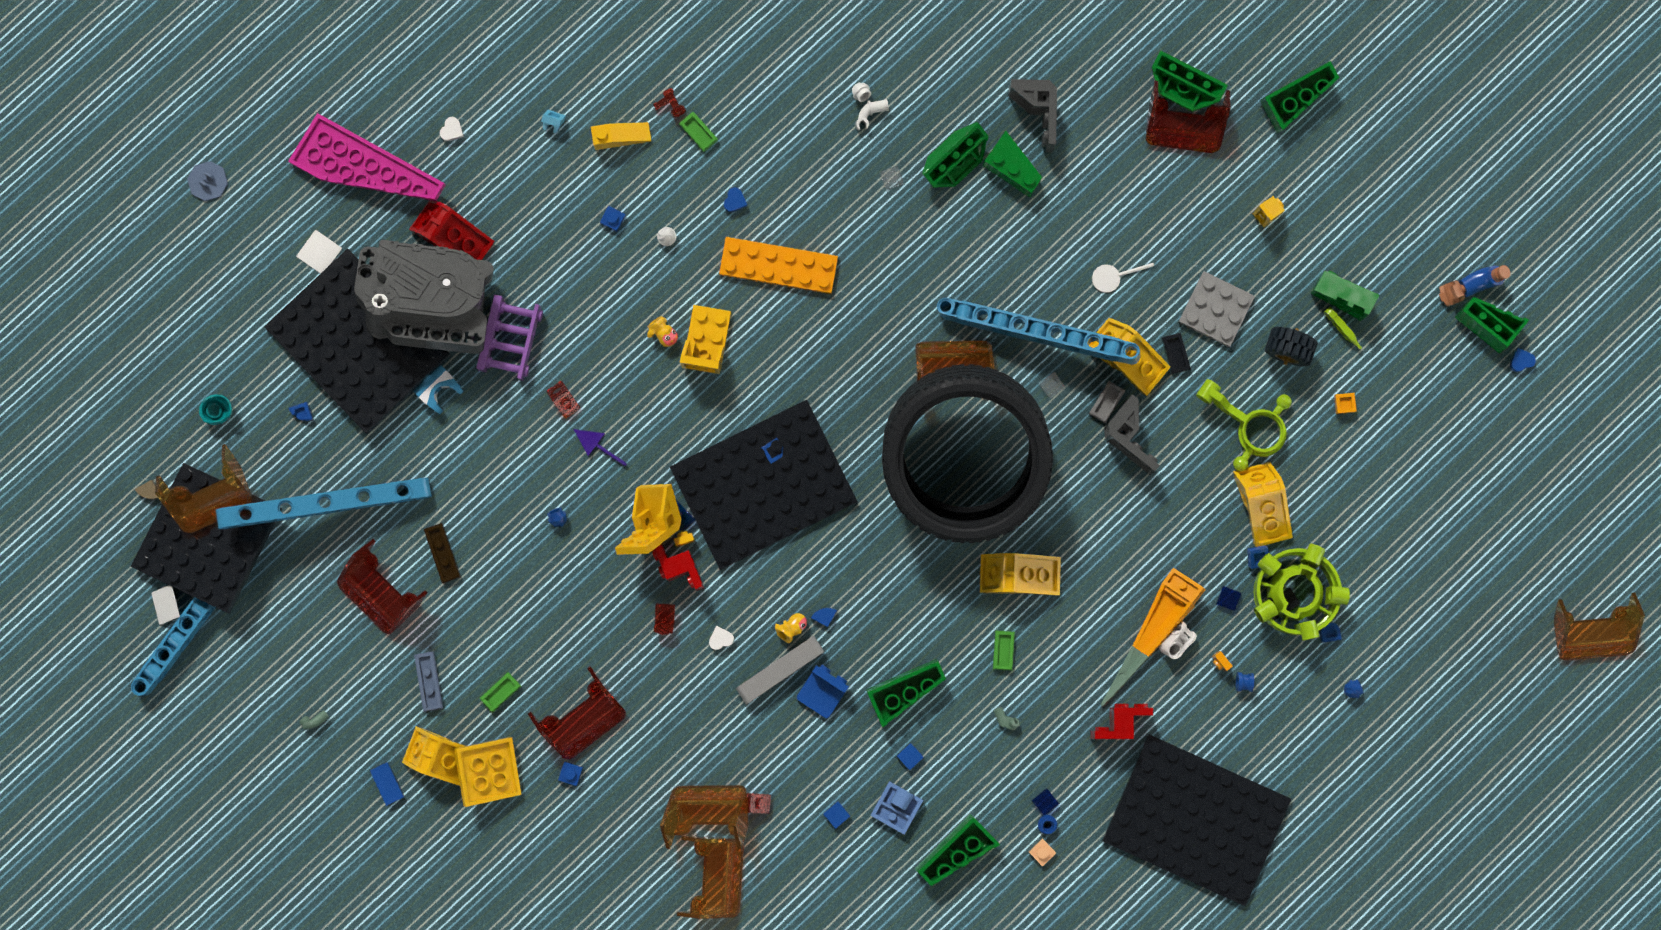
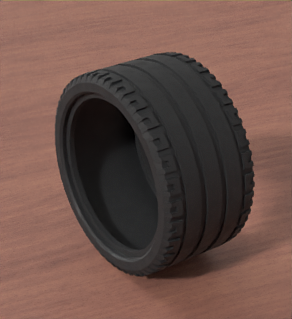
M964 364L952 365V367L937 369L935 372H930L921 377L919 381H915L900 396L888 417L884 430L882 450L884 479L888 491L901 513L905 514L906 518L913 525H918L919 529L927 534H933L936 538L945 541L949 539L954 543H980L982 540L990 541L991 539L999 538V535H1006L1008 532L1015 530L1017 525L1020 526L1026 521L1028 516L1032 515L1039 506L1040 500L1044 498L1052 474L1053 451L1044 415L1032 395L1020 383L1003 372L973 364L964 366ZM978 397L995 402L1017 418L1029 438L1028 458L1020 478L1004 495L987 504L973 507H958L942 503L925 493L914 481L907 468L904 447L912 427L926 411L949 399Z

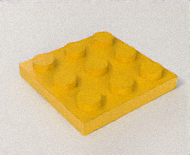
M512 737L454 749L464 807L521 795Z

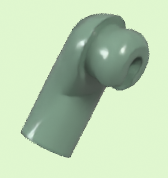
M1002 707L993 710L1001 727L1009 730H1015L1019 727V720L1006 716Z

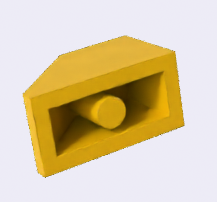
M1272 196L1260 204L1252 214L1265 228L1285 210L1283 203L1278 198L1275 199Z

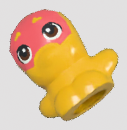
M660 316L647 326L649 329L647 337L651 338L655 334L661 345L671 347L677 342L678 334L670 325H666L667 319Z
M795 613L788 621L785 620L783 624H775L776 633L783 641L791 643L793 636L801 634L805 629L807 619L803 614Z

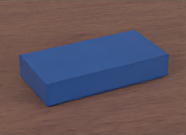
M389 762L370 770L386 806L405 797Z

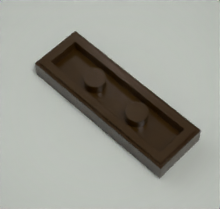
M443 523L425 528L424 532L442 584L461 578Z

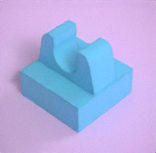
M547 110L541 120L543 122V129L547 130L549 125H553V133L556 134L564 123L566 115Z

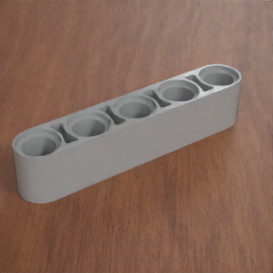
M812 636L738 686L736 690L747 705L825 651L815 636Z

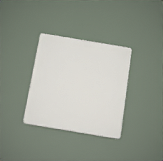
M315 230L296 257L319 273H322L333 262L342 248Z
M168 585L151 593L159 625L180 617L172 586Z

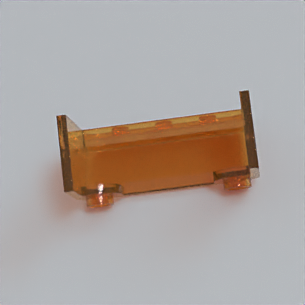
M987 341L919 342L915 346L916 382L930 372L933 373L935 370L943 367H952V365L964 364V366L973 364L995 369L992 345Z
M226 444L222 445L221 459L223 463L222 474L225 478L191 494L188 488L184 486H176L169 489L160 475L156 477V496L184 532L193 533L216 522V509L250 504L252 501V495L241 465Z
M1631 593L1628 606L1615 608L1610 618L1574 621L1572 613L1566 611L1563 600L1559 599L1554 615L1557 652L1560 659L1578 660L1622 656L1633 653L1636 650L1645 618L1636 593Z
M741 785L678 786L674 788L660 824L666 849L671 848L675 835L683 836L688 834L692 830L693 825H728L729 832L735 836L737 848L742 849L748 830V795L746 788Z
M682 836L681 840L695 842L694 849L696 854L704 856L702 895H697L692 899L690 911L677 912V916L696 919L736 917L740 911L744 852L742 840L724 837Z

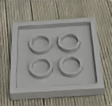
M1203 271L1178 323L1230 347L1255 296Z

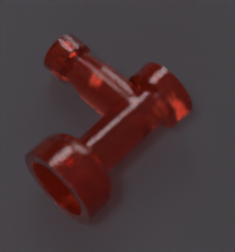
M669 88L663 92L664 98L653 103V105L658 110L660 107L670 103L672 106L671 114L673 118L683 115L686 112V108L683 105H679L673 94V88Z

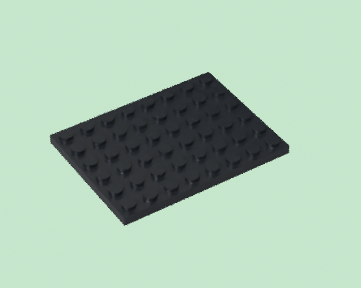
M347 248L264 327L368 435L451 354L445 350L395 345L388 338L377 339L368 333L365 311L355 300L354 287L359 259ZM364 274L362 277L368 278L370 275Z
M807 400L670 466L720 570L858 503ZM773 441L771 446L766 450L772 459L782 453L781 449L783 446L782 457L772 464L767 459L765 451L761 449V447Z
M1148 734L1102 841L1246 906L1291 802V798Z

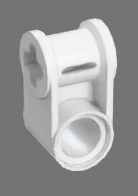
M1181 621L1159 646V650L1172 659H1178L1196 640L1197 635L1187 628V624L1184 621Z

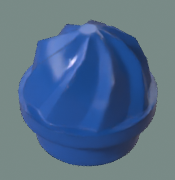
M560 507L553 509L547 514L549 523L554 527H562L566 523V512L562 511Z
M1351 679L1344 687V693L1350 698H1359L1361 694H1364L1358 679L1354 681Z

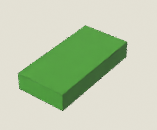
M694 112L690 113L679 123L682 129L703 152L707 151L718 141L717 137Z
M995 630L993 669L1012 670L1015 632Z
M507 672L479 699L493 713L522 686Z

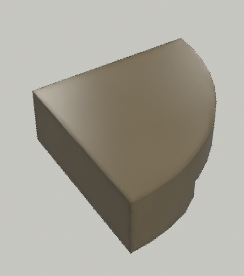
M153 480L135 488V491L144 498L159 499L162 497Z

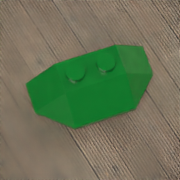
M1161 50L1151 67L1158 94L1191 112L1219 103L1228 86Z
M978 122L954 131L927 157L922 174L933 188L955 187L982 162L986 141H988L989 136Z

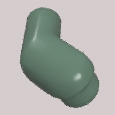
M323 710L311 720L308 716L303 717L299 723L303 726V729L308 730L318 727L329 716Z

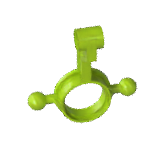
M1206 379L1196 396L1209 405L1213 402L1218 409L1240 423L1238 438L1245 452L1242 456L1234 459L1233 467L1235 470H1246L1248 468V459L1251 455L1267 457L1275 454L1282 448L1286 440V427L1279 415L1292 404V400L1288 395L1282 394L1277 398V406L1273 412L1259 409L1246 415L1231 405L1226 397L1219 392L1221 387L1210 379ZM1265 416L1275 421L1279 428V439L1274 446L1261 449L1249 442L1246 436V427L1253 418Z

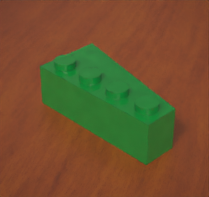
M1331 61L1260 100L1277 133L1283 131L1340 78Z
M934 659L866 689L882 728L943 682L946 677L939 661Z

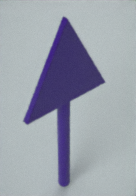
M573 429L588 456L597 447L623 466L627 465L626 462L598 444L605 433Z

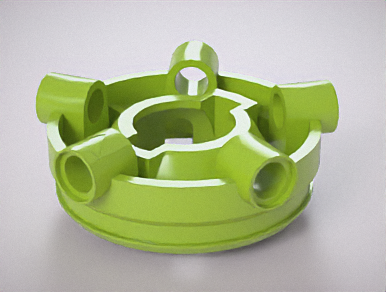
M1309 544L1308 549H1288L1274 556L1268 552L1259 561L1257 566L1261 569L1257 574L1253 593L1256 605L1254 612L1260 622H1267L1274 629L1286 634L1301 635L1302 641L1320 637L1318 631L1326 627L1334 619L1340 605H1347L1350 598L1349 588L1342 587L1336 569L1323 557L1326 551L1324 548L1315 544ZM1295 556L1300 557L1298 562L1303 563L1279 569L1282 564L1278 559ZM1317 567L1323 571L1329 583V587H1326L1325 605H1329L1327 610L1321 606L1323 586L1316 575L1317 570L1314 569ZM1302 574L1313 583L1315 588L1314 598L1308 606L1298 608L1294 614L1286 610L1288 602L1284 597L1283 588L1290 577ZM1262 577L1265 579L1271 577L1268 583L1261 582ZM1261 586L1267 587L1268 600L1263 602L1260 593ZM1318 610L1325 614L1318 623H1316V620L1295 624V630L1285 627L1288 622L1287 620L1300 621L1305 617L1313 616ZM1278 615L1283 618L1280 625L1272 619L1274 616Z

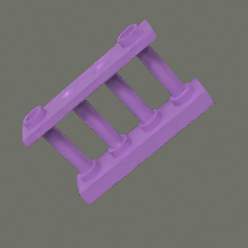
M494 295L487 322L485 346L479 355L476 367L478 371L486 373L487 368L490 369V367L518 373L517 378L520 381H523L524 377L528 376L530 366H527L533 339L538 321L541 322L543 316L540 305L535 304L533 311L507 305L502 296ZM508 312L532 318L529 329L502 323L499 320L501 313ZM502 330L527 336L525 347L497 341L495 339L496 331ZM500 349L522 354L521 364L519 366L493 360L490 357L491 351Z

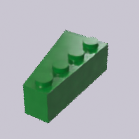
M969 814L915 870L932 886L959 868L968 865L974 859L983 856L989 850L998 847L1000 844Z

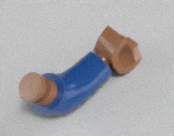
M1505 265L1485 267L1459 280V282L1455 280L1439 287L1441 301H1444L1445 305L1449 307L1464 301L1465 297H1469L1477 292L1500 286L1504 283L1505 279L1510 277V269Z

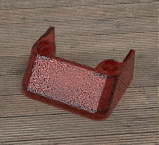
M1154 80L1146 127L1147 143L1153 146L1206 153L1219 151L1231 109L1230 90H1226L1223 105L1209 106L1205 111V116L1168 111V102L1166 99L1158 97V81Z
M372 539L352 554L338 577L337 584L341 591L384 633L391 634L420 606L428 592L425 590L418 596L406 592L402 596L376 570L378 559L376 555L370 552L376 541Z
M591 667L587 668L594 678V681L587 687L590 697L559 720L557 716L550 715L539 721L532 712L528 713L539 733L564 759H572L620 723L626 716V711Z

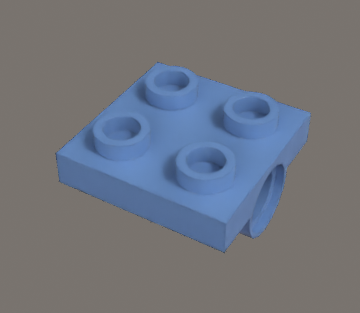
M889 781L870 816L905 835L923 800Z

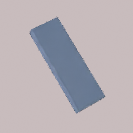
M434 651L414 655L423 712L444 709Z

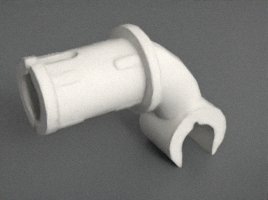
M887 99L874 102L867 101L855 123L858 131L860 130V122L865 124L866 129L868 128L869 121L867 118L869 115L872 116L873 113L889 111Z

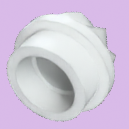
M859 82L852 88L853 97L859 102H864L871 96L870 87L865 83Z
M664 227L659 230L657 239L661 245L671 246L676 241V233L672 228Z

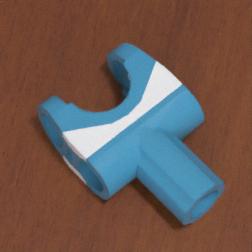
M440 365L413 392L425 404L441 414L443 410L437 401L438 392L443 388H451L459 394L464 391L455 378Z

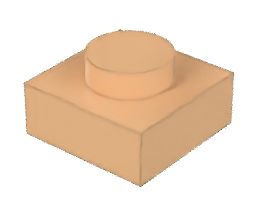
M1043 838L1029 851L1041 866H1044L1056 854Z

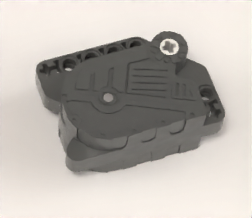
M381 240L379 248L364 247L360 251L354 287L355 300L365 311L368 333L377 339L388 338L395 345L479 354L484 350L487 331V318L483 314L485 286L493 280L494 269L489 261L474 259L461 250ZM370 258L369 264H366V260ZM369 274L370 277L364 278L362 275ZM453 339H461L459 342L452 341Z

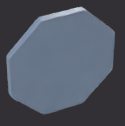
M211 161L195 165L187 178L191 194L204 201L221 197L228 185L224 168Z

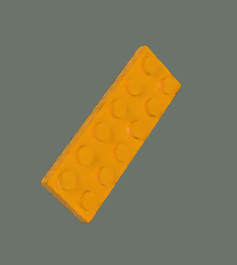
M726 237L719 275L832 294L838 256Z

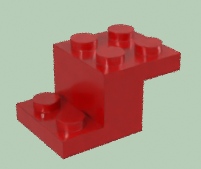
M661 543L652 551L654 559L656 561L659 560L661 564L658 569L663 579L666 578V580L672 581L690 574L687 576L690 587H695L697 591L704 589L689 550L668 558Z
M1114 704V708H1110V731L1109 727H1095V731H1090V739H1134V715L1153 716V708H1148V704H1134V708H1129V704Z

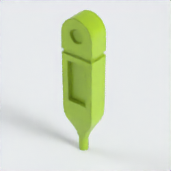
M1331 307L1327 308L1324 314L1347 341L1357 346L1359 350L1362 349L1353 331Z

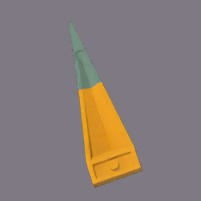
M1175 568L1170 571L1162 582L1122 667L1101 703L1102 708L1107 705L1195 607V603L1204 593V587Z

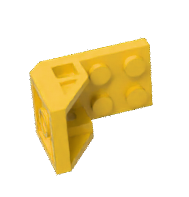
M693 305L688 338L685 341L680 358L682 368L720 374L731 311Z
M1108 318L1096 332L1132 342L1139 346L1141 358L1134 365L1105 359L1101 360L1112 368L1121 371L1143 395L1147 396L1170 369L1169 364L1129 325ZM1093 341L1089 344L1091 348H1095L1099 345V343L1096 341ZM1131 350L1128 351L1126 355L1129 357H1133L1136 355L1137 352Z
M1271 462L1251 466L1244 471H1233L1243 504L1249 513L1254 546H1264L1293 538L1285 486L1281 476Z
M672 484L640 485L636 488L632 512L635 531L628 538L621 540V543L615 547L617 555L649 554L680 529L681 516Z
M1018 553L981 554L980 593H1025L1058 596L1060 595L1061 557Z
M416 726L402 763L422 774L460 786L454 749L464 747L465 745Z

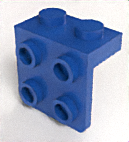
M816 665L798 693L797 700L824 718H829L849 686L846 685L848 681L839 675L836 678L830 675L831 670L824 665L820 667Z

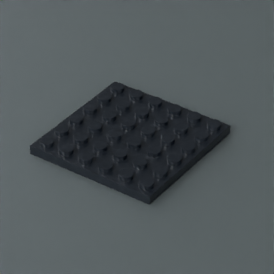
M183 463L130 567L230 614L276 522L218 529L216 509L263 502L265 500ZM247 510L242 511L240 514L243 520H248L252 516Z

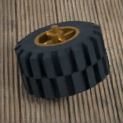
M1273 327L1264 351L1272 358L1284 362V365L1288 363L1296 366H1310L1318 342L1312 336L1299 331L1298 328Z

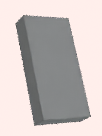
M1108 381L1089 414L1106 423L1125 390Z

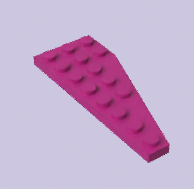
M318 113L288 161L290 164L321 181L437 201L446 186L440 180Z

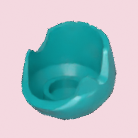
M222 394L209 395L201 402L199 415L207 424L219 425L225 423L231 417L233 406L231 401Z

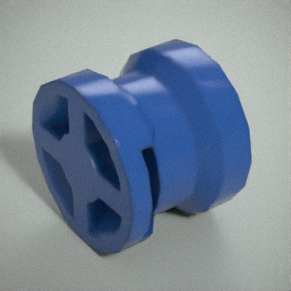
M1237 672L1236 691L1249 690V692H1253L1254 674L1244 675L1242 672Z

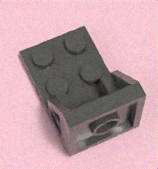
M1011 79L1008 97L1028 114L1044 116L1042 117V128H1045L1044 135H1042V147H1045V153H1053L1056 145L1057 87L1050 80Z
M1132 394L1104 428L1105 440L1151 475L1160 466L1157 463L1158 460L1151 454L1146 455L1138 443L1130 442L1139 430V400Z

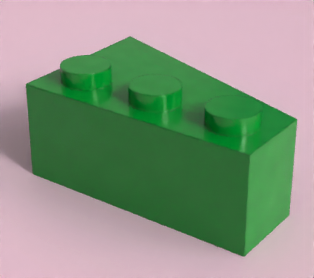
M1005 131L985 159L983 166L1030 198L1040 184L1042 176L1008 132Z
M1324 271L1310 293L1359 321L1370 314L1380 296L1339 277L1332 271Z
M1475 297L1465 303L1455 316L1457 320L1498 353L1509 347L1529 321L1527 318L1515 316L1510 311L1505 312L1496 308L1495 305Z

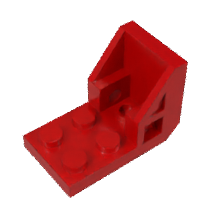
M429 200L409 228L411 232L435 247L461 250L477 260H482L495 242L452 208L439 201Z

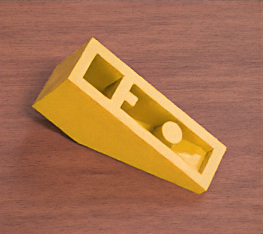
M648 122L591 126L595 150L652 142Z

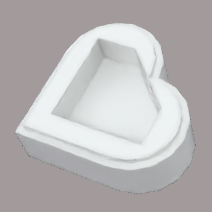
M449 117L446 119L445 126L440 130V136L444 141H452L464 137L457 118Z
M716 626L709 640V645L712 649L719 650L723 646L732 645L734 636L730 632Z

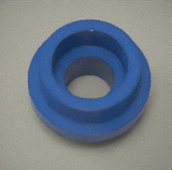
M1044 815L1038 820V828L1043 834H1052L1057 829V821L1051 815ZM1046 821H1049L1050 826L1045 827L1044 823Z

